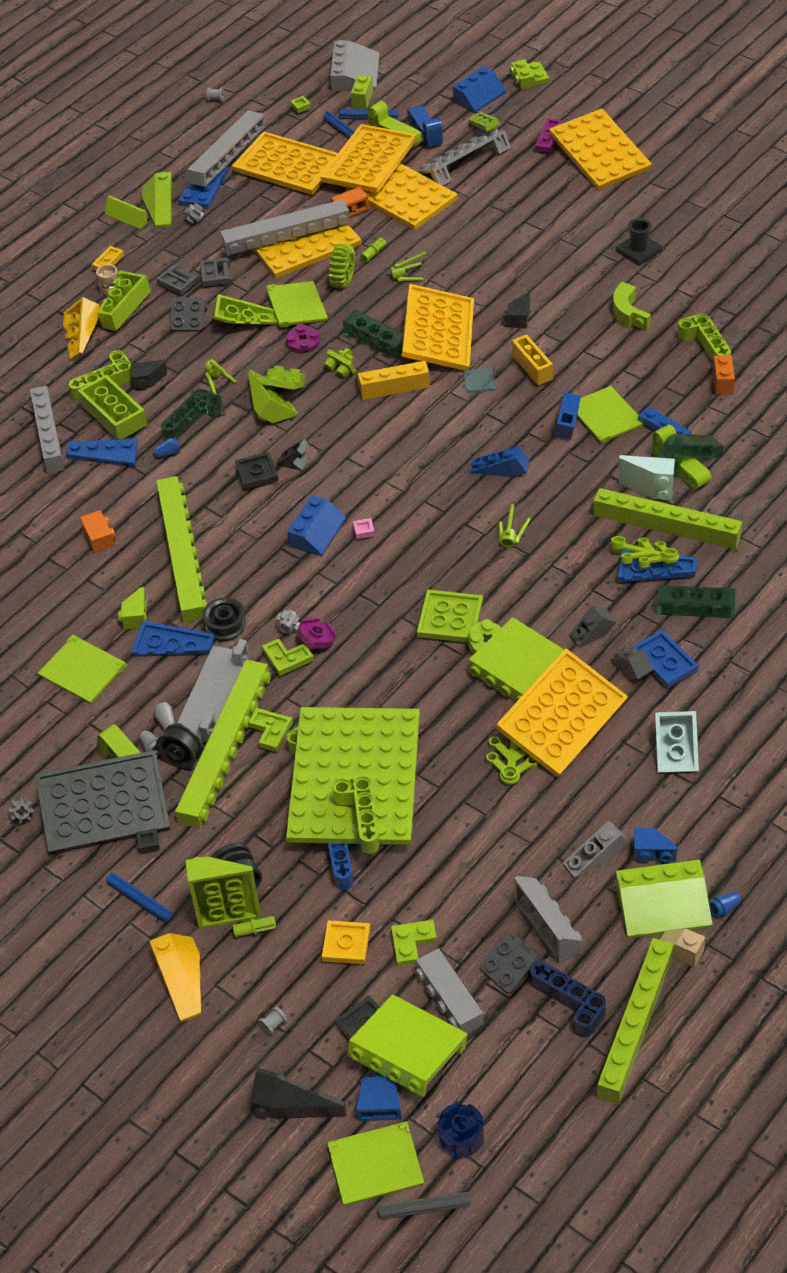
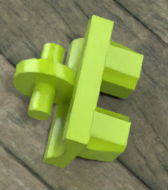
M347 348L344 351L340 350L338 354L330 349L326 352L328 358L324 364L327 369L333 371L338 365L339 367L336 372L343 378L349 373L355 374L357 370L352 366V361L354 360L352 350Z

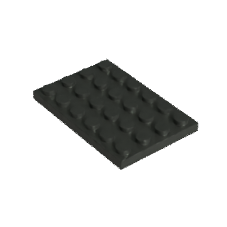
M155 750L35 774L49 854L137 836L136 832L156 828L157 831L170 829Z

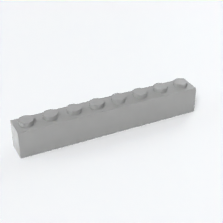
M248 110L187 169L189 183L206 187L265 128L264 114Z
M342 199L220 231L222 245L228 256L349 224L350 215L349 209Z

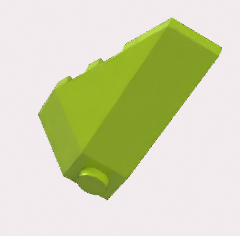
M219 294L217 296L212 320L226 324L279 325L272 308Z
M252 370L248 371L253 406L259 419L264 422L270 421L275 423L298 414L290 402H284L282 399L284 396L274 390V386L261 384V377L264 376Z

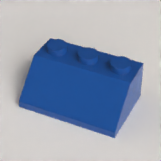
M485 66L452 86L453 102L473 113L478 112L506 93V89L496 73Z
M311 495L287 531L289 547L323 556L346 520V517L328 499Z

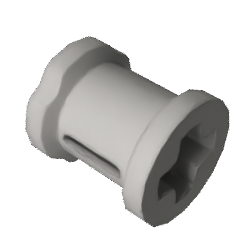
M208 87L206 92L207 101L219 100L223 102V88L211 89Z
M277 1006L273 1007L272 1012L264 1019L260 1018L258 1020L259 1025L268 1035L274 1034V1030L279 1025L285 1024L288 1021L284 1012Z

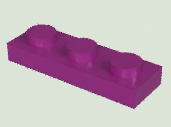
M547 118L536 142L535 151L551 152L555 140L549 134V129L562 124V120Z

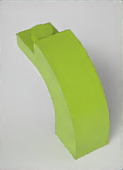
M621 282L613 295V313L616 320L628 329L634 325L647 331L651 324V314L632 306L636 301V287Z

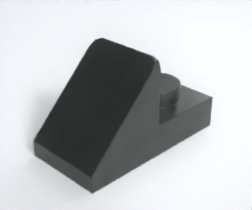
M302 439L283 451L276 464L280 467L303 470L308 460L305 456L308 442Z

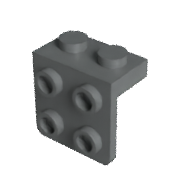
M182 296L172 298L170 328L173 331H202L204 329V311L208 310L206 299L203 297L187 298Z
M504 933L480 967L506 992L512 993L528 973L531 966L535 962H541L542 960L540 959L541 954L532 947L530 949L524 945L526 941L519 935L512 936Z

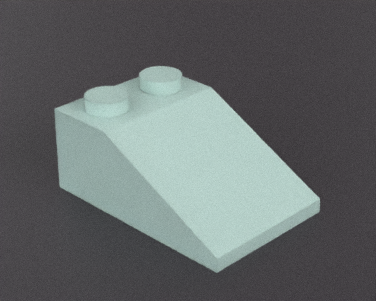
M620 455L619 484L652 499L672 500L675 459Z
M696 711L655 713L658 773L699 772Z

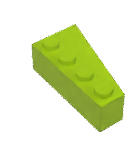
M119 270L118 278L113 282V288L109 289L107 293L108 298L104 299L98 311L104 329L117 331L148 296L151 289L146 275Z

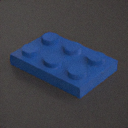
M663 630L631 647L644 649L653 668L651 672L667 688L699 670V665Z

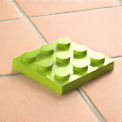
M427 590L417 629V637L469 643L468 633L479 622L483 595Z

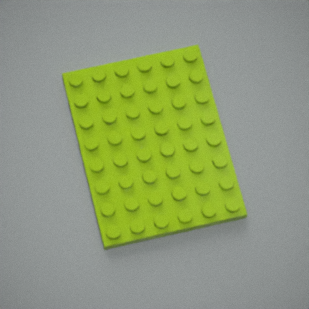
M301 707L286 835L287 842L360 844L355 804L338 805L334 801L332 786L334 781L340 778L366 776L372 782L379 844L411 845L420 709Z

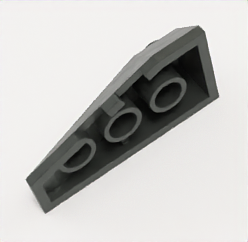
M257 1068L250 1101L252 1112L256 1116L272 1119L346 1116L344 1101L321 1091L312 1093L300 1082L294 1085L285 1081L286 1076Z

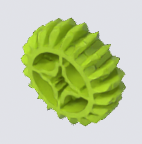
M337 244L330 257L329 281L332 287L339 289L349 286L354 272L355 252L353 247L348 244Z

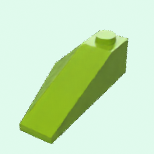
M171 172L155 173L142 187V200L145 202L156 228L172 227L174 186Z

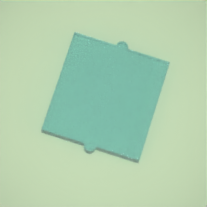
M492 368L464 370L467 393L496 391Z

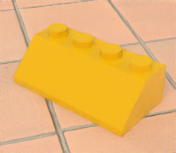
M426 361L356 374L363 400L430 388L429 370Z

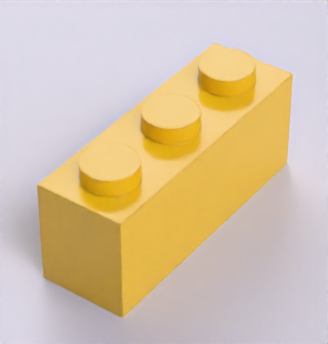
M527 334L512 340V356L537 385L553 380L552 362Z

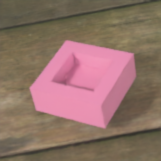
M371 518L353 521L356 539L375 536Z

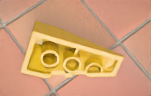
M84 297L64 312L63 327L67 330L65 337L69 340L67 347L70 360L72 361L83 353L99 318V304Z
M169 933L150 940L153 956L180 1022L201 1015L200 953L193 937Z

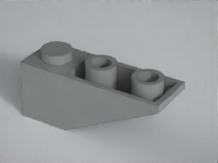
M608 821L567 858L563 864L577 878L615 857L630 842L614 824Z

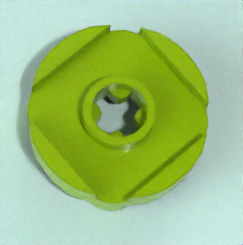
M489 619L476 623L468 633L470 650L475 654L485 644L483 636L491 638L501 627Z

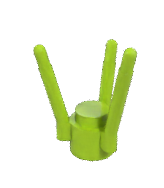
M426 252L390 267L393 280L398 279V282L423 281V278L403 277L406 275L405 270L422 265L421 262L405 267L404 265L426 255Z
M211 359L205 364V370L207 371L205 376L215 398L217 394L211 377H218L222 373L233 383H236V380L225 372L215 360Z
M514 504L510 506L508 524L505 531H503L502 522L499 521L498 542L506 548L519 544V540L531 520L527 518L518 535H516L515 530L511 529Z

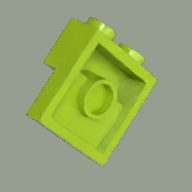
M526 60L511 62L509 71L520 89L549 83V76L540 61L530 64Z
M274 366V368L268 369L267 376L261 377V384L287 389L302 388L305 381V373H300V369L290 368V371L284 370L282 366Z

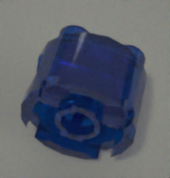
M454 1103L447 1106L441 1112L438 1121V1134L442 1148L456 1159L472 1155L484 1144L483 1117L476 1107L471 1104L467 1106L462 1105V1103Z

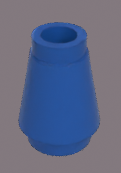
M174 437L167 439L157 446L154 452L157 458L177 454V451H180L181 448Z
M737 892L713 897L709 902L710 912L715 917H724L741 903L740 895Z

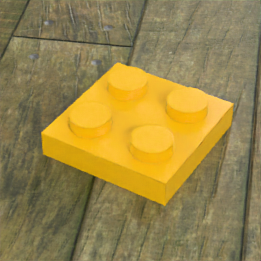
M328 920L322 961L365 964L370 923Z

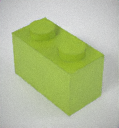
M357 75L351 91L352 108L367 110L373 94L372 76Z

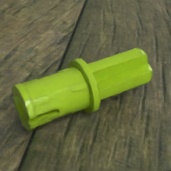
M381 237L374 244L368 245V248L360 254V259L367 263L373 256L379 254V250L385 246L386 241Z
M274 916L257 920L251 918V921L233 924L236 938L253 933L257 935V932L276 928Z

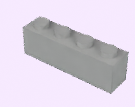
M439 948L416 960L417 969L415 973L418 979L425 982L428 994L431 998L435 997L440 1012L442 1014L446 1013L450 1025L466 1033L484 1025L482 1010Z

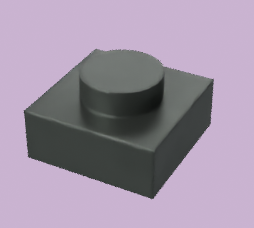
M156 828L136 832L140 853L160 849Z

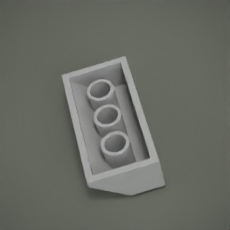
M514 877L515 903L560 964L581 953V943L583 940L580 933L573 930L569 918L566 915H562L558 903L549 897L547 888L541 885L536 878Z

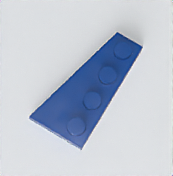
M137 438L68 442L66 456L67 459L86 462L96 460L102 464L112 462L117 466L128 464L130 467L136 468L138 441Z
M622 550V554L635 553L633 551ZM679 556V560L673 564H666L664 561L650 563L648 568L639 567V558L633 559V562L630 564H624L620 561L618 582L695 577L697 558Z
M143 621L131 654L132 657L209 654L215 641V635Z

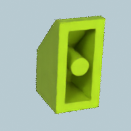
M140 587L121 603L118 619L119 622L123 623L124 629L140 628L142 622L147 621V598L144 587Z

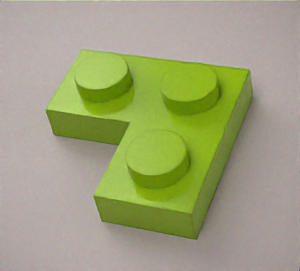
M278 638L262 646L264 654L279 676L314 661L313 655L305 646V643L287 651Z
M256 708L248 723L250 728L264 731L258 742L260 748L278 752L293 724V719Z
M434 920L391 926L398 967L416 964L418 959L416 945L437 942Z

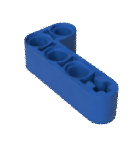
M423 105L407 109L408 119L412 126L423 134L425 146L430 148L441 145L443 143L440 119H431Z
M327 843L335 885L340 890H348L353 886L354 882L347 843Z

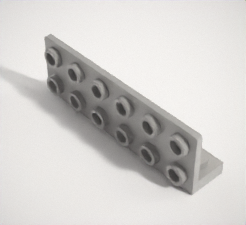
M505 130L484 131L481 133V136L469 139L467 144L462 143L458 145V149L445 152V156L434 158V162L423 164L417 172L420 174L431 173L434 182L443 186L452 181L446 167L448 164L490 141L496 154L506 151L511 146Z
M239 639L237 646H234L233 649L218 646L212 647L177 722L199 735L203 742H208L245 660L249 657L247 640Z

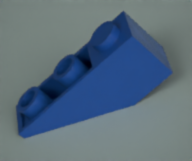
M564 392L554 436L567 439L572 438L581 399L580 395Z
M516 446L473 459L470 473L514 477L527 473L529 459L521 447Z

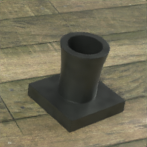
M643 218L633 219L629 222L630 238L616 246L617 253L638 266H641L662 252V245L649 238L651 230L650 221Z

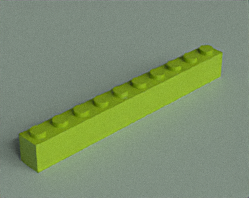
M178 476L159 479L156 481L183 623L202 620L207 602L202 600V597H205L204 587L199 586V584H202L201 572L197 573L200 570L198 559L194 560V557H197L196 547L191 546L195 543L193 533L189 534V531H192L190 520L186 521L189 518L188 508H184V506H187L185 495L181 496L184 493L183 483H179Z
M245 660L177 806L175 813L178 824L201 829L203 822L207 821L211 805L215 804L218 789L221 790L225 774L229 773L232 758L235 759L239 743L243 742L246 728H249L248 722L255 709L258 708L259 699L263 698L266 684L270 682L271 673H269L268 664Z

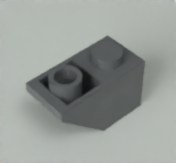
M592 606L569 634L578 646L582 647L604 637L616 624V621L606 609Z
M626 648L617 651L615 653L616 656L610 659L611 663L628 679H639L653 670L644 649L631 648L626 650Z

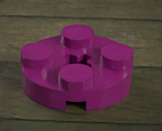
M298 324L296 328L289 331L286 335V343L289 350L298 354H303V351L307 350L308 352L314 351L320 344L319 331L304 324Z
M305 618L301 621L297 634L309 649L330 648L336 636V631L330 623L326 622L324 624L319 622V618Z

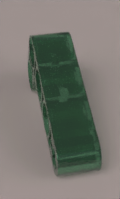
M206 389L194 391L161 423L164 441L174 437L178 440L204 414L212 418L221 417L224 414L221 396Z
M672 434L664 442L657 458L675 459L674 471H676L684 458H717L722 454L724 446L712 435Z

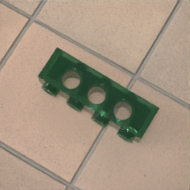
M354 310L343 320V330L347 336L394 359H397L402 354L404 333L357 310Z
M658 585L657 615L734 618L735 588Z

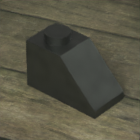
M526 293L508 303L507 310H504V321H507V328H527L530 293Z
M165 359L131 363L134 390L152 388L167 375Z

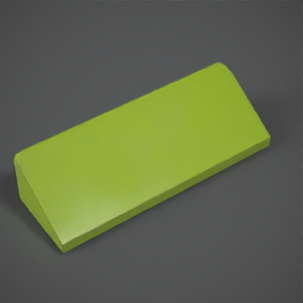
M112 196L107 197L105 215L138 229H142L148 224L145 210Z

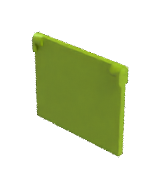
M314 281L266 286V291L280 327L328 321Z
M612 386L580 399L577 418L601 444L645 425L638 421V414Z
M72 635L67 640V643L38 672V676L91 704L114 678L126 668L127 663Z
M407 1121L327 1142V1148L330 1152L344 1206L425 1185Z

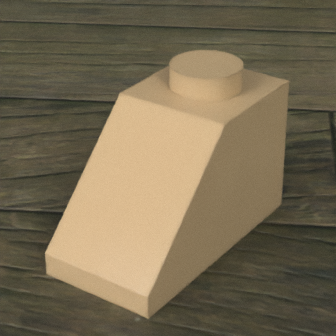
M686 928L665 931L660 939L674 944L673 958L693 967L696 966L704 952L705 937Z

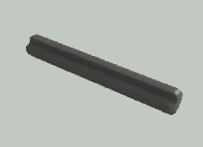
M469 1192L381 1204L378 1206L379 1217L385 1219L470 1206L471 1200Z

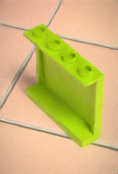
M512 617L469 658V672L473 676L485 681L488 686L500 691L505 697H509L517 702L559 657L564 649Z
M392 994L349 1040L347 1056L424 1097L427 1084L455 1052L461 1054L465 1050L468 1033Z

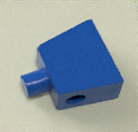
M373 1070L372 1077H364L362 1079L357 1104L358 1121L401 1120L400 1102L394 1081Z

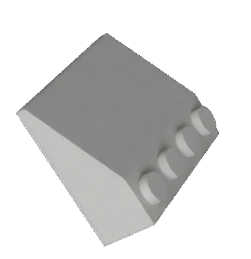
M334 41L330 75L332 91H352L357 75L372 76L373 90H376L379 52L352 41Z

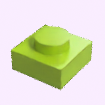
M304 96L290 101L291 107L297 113L311 108V103Z

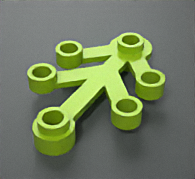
M621 536L611 538V548H613V551L622 552V550L635 552L622 554L621 562L624 564H630L633 562V559L639 558V567L648 568L650 563L664 561L666 564H673L679 560L677 550L667 548L666 543L662 541L656 542L654 549L649 543L648 538H639L638 546L626 544V538Z
M493 736L489 739V747L492 750H497L508 761L506 766L498 759V754L495 752H490L486 756L487 764L495 766L500 771V779L503 783L515 784L519 781L521 773L527 769H536L539 762L531 756L527 757L525 762L516 766V762L528 754L522 749L518 751V746L512 741L510 750H508L501 743L499 737Z

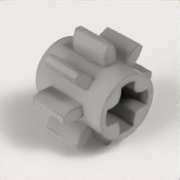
M196 203L194 206L190 204L184 212L187 215L185 219L192 224L194 221L198 223L204 215L201 211L203 208Z
M284 610L275 619L278 621L276 624L278 629L283 633H292L300 625L298 615L292 610Z
M20 797L19 801L12 799L13 806L8 808L9 812H14L11 815V819L13 820L17 817L20 823L25 818L30 820L29 813L34 812L33 808H28L31 801L24 802L22 797ZM20 806H23L25 809L22 810V814H19L17 811L20 809Z

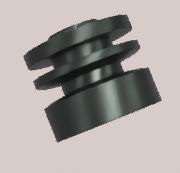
M228 844L218 849L211 856L216 859L252 866L256 888L260 885L262 873L245 844Z

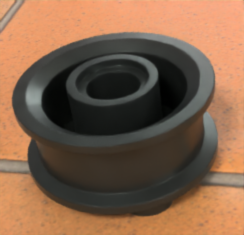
M229 597L218 598L208 603L203 611L206 632L214 634L215 639L220 641L232 639L240 635L246 627L243 605L238 600Z
M181 723L167 726L164 735L157 739L156 748L160 756L172 766L188 769L194 765L196 758L202 754L203 740L191 729Z

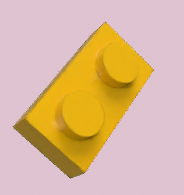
M109 246L92 263V269L97 270L105 264L115 265L124 256L123 250Z

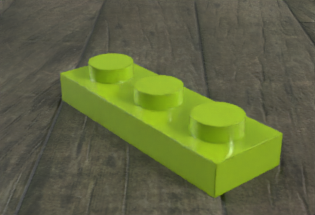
M479 112L468 119L470 125L488 132L495 130L496 126L500 124L498 118L483 112Z

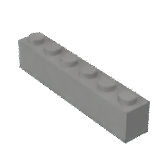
M43 386L30 389L47 474L63 471L65 469L48 388Z

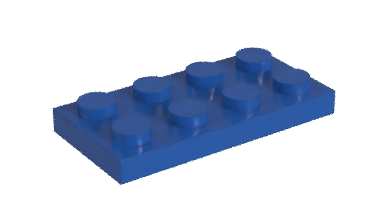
M228 166L206 187L191 184L188 181L178 200L179 205L188 207L190 204L194 206L196 203L203 209H209L228 173Z

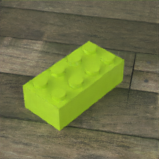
M104 375L78 390L81 406L116 439H124L147 426L145 410L109 376Z

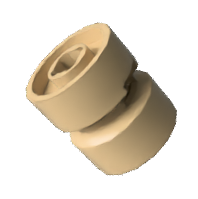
M111 264L102 265L96 270L100 292L108 296L109 289L113 288L114 280L118 278L117 268Z

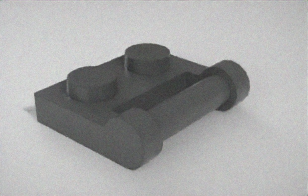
M228 258L200 261L203 287L220 284L230 286L232 284V278L229 273L230 260ZM218 267L223 268V276H218Z
M175 264L156 278L157 284L180 295H183L192 286L198 285L201 280L200 276L192 275Z

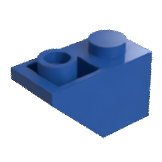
M634 828V861L676 862L677 846L656 828Z

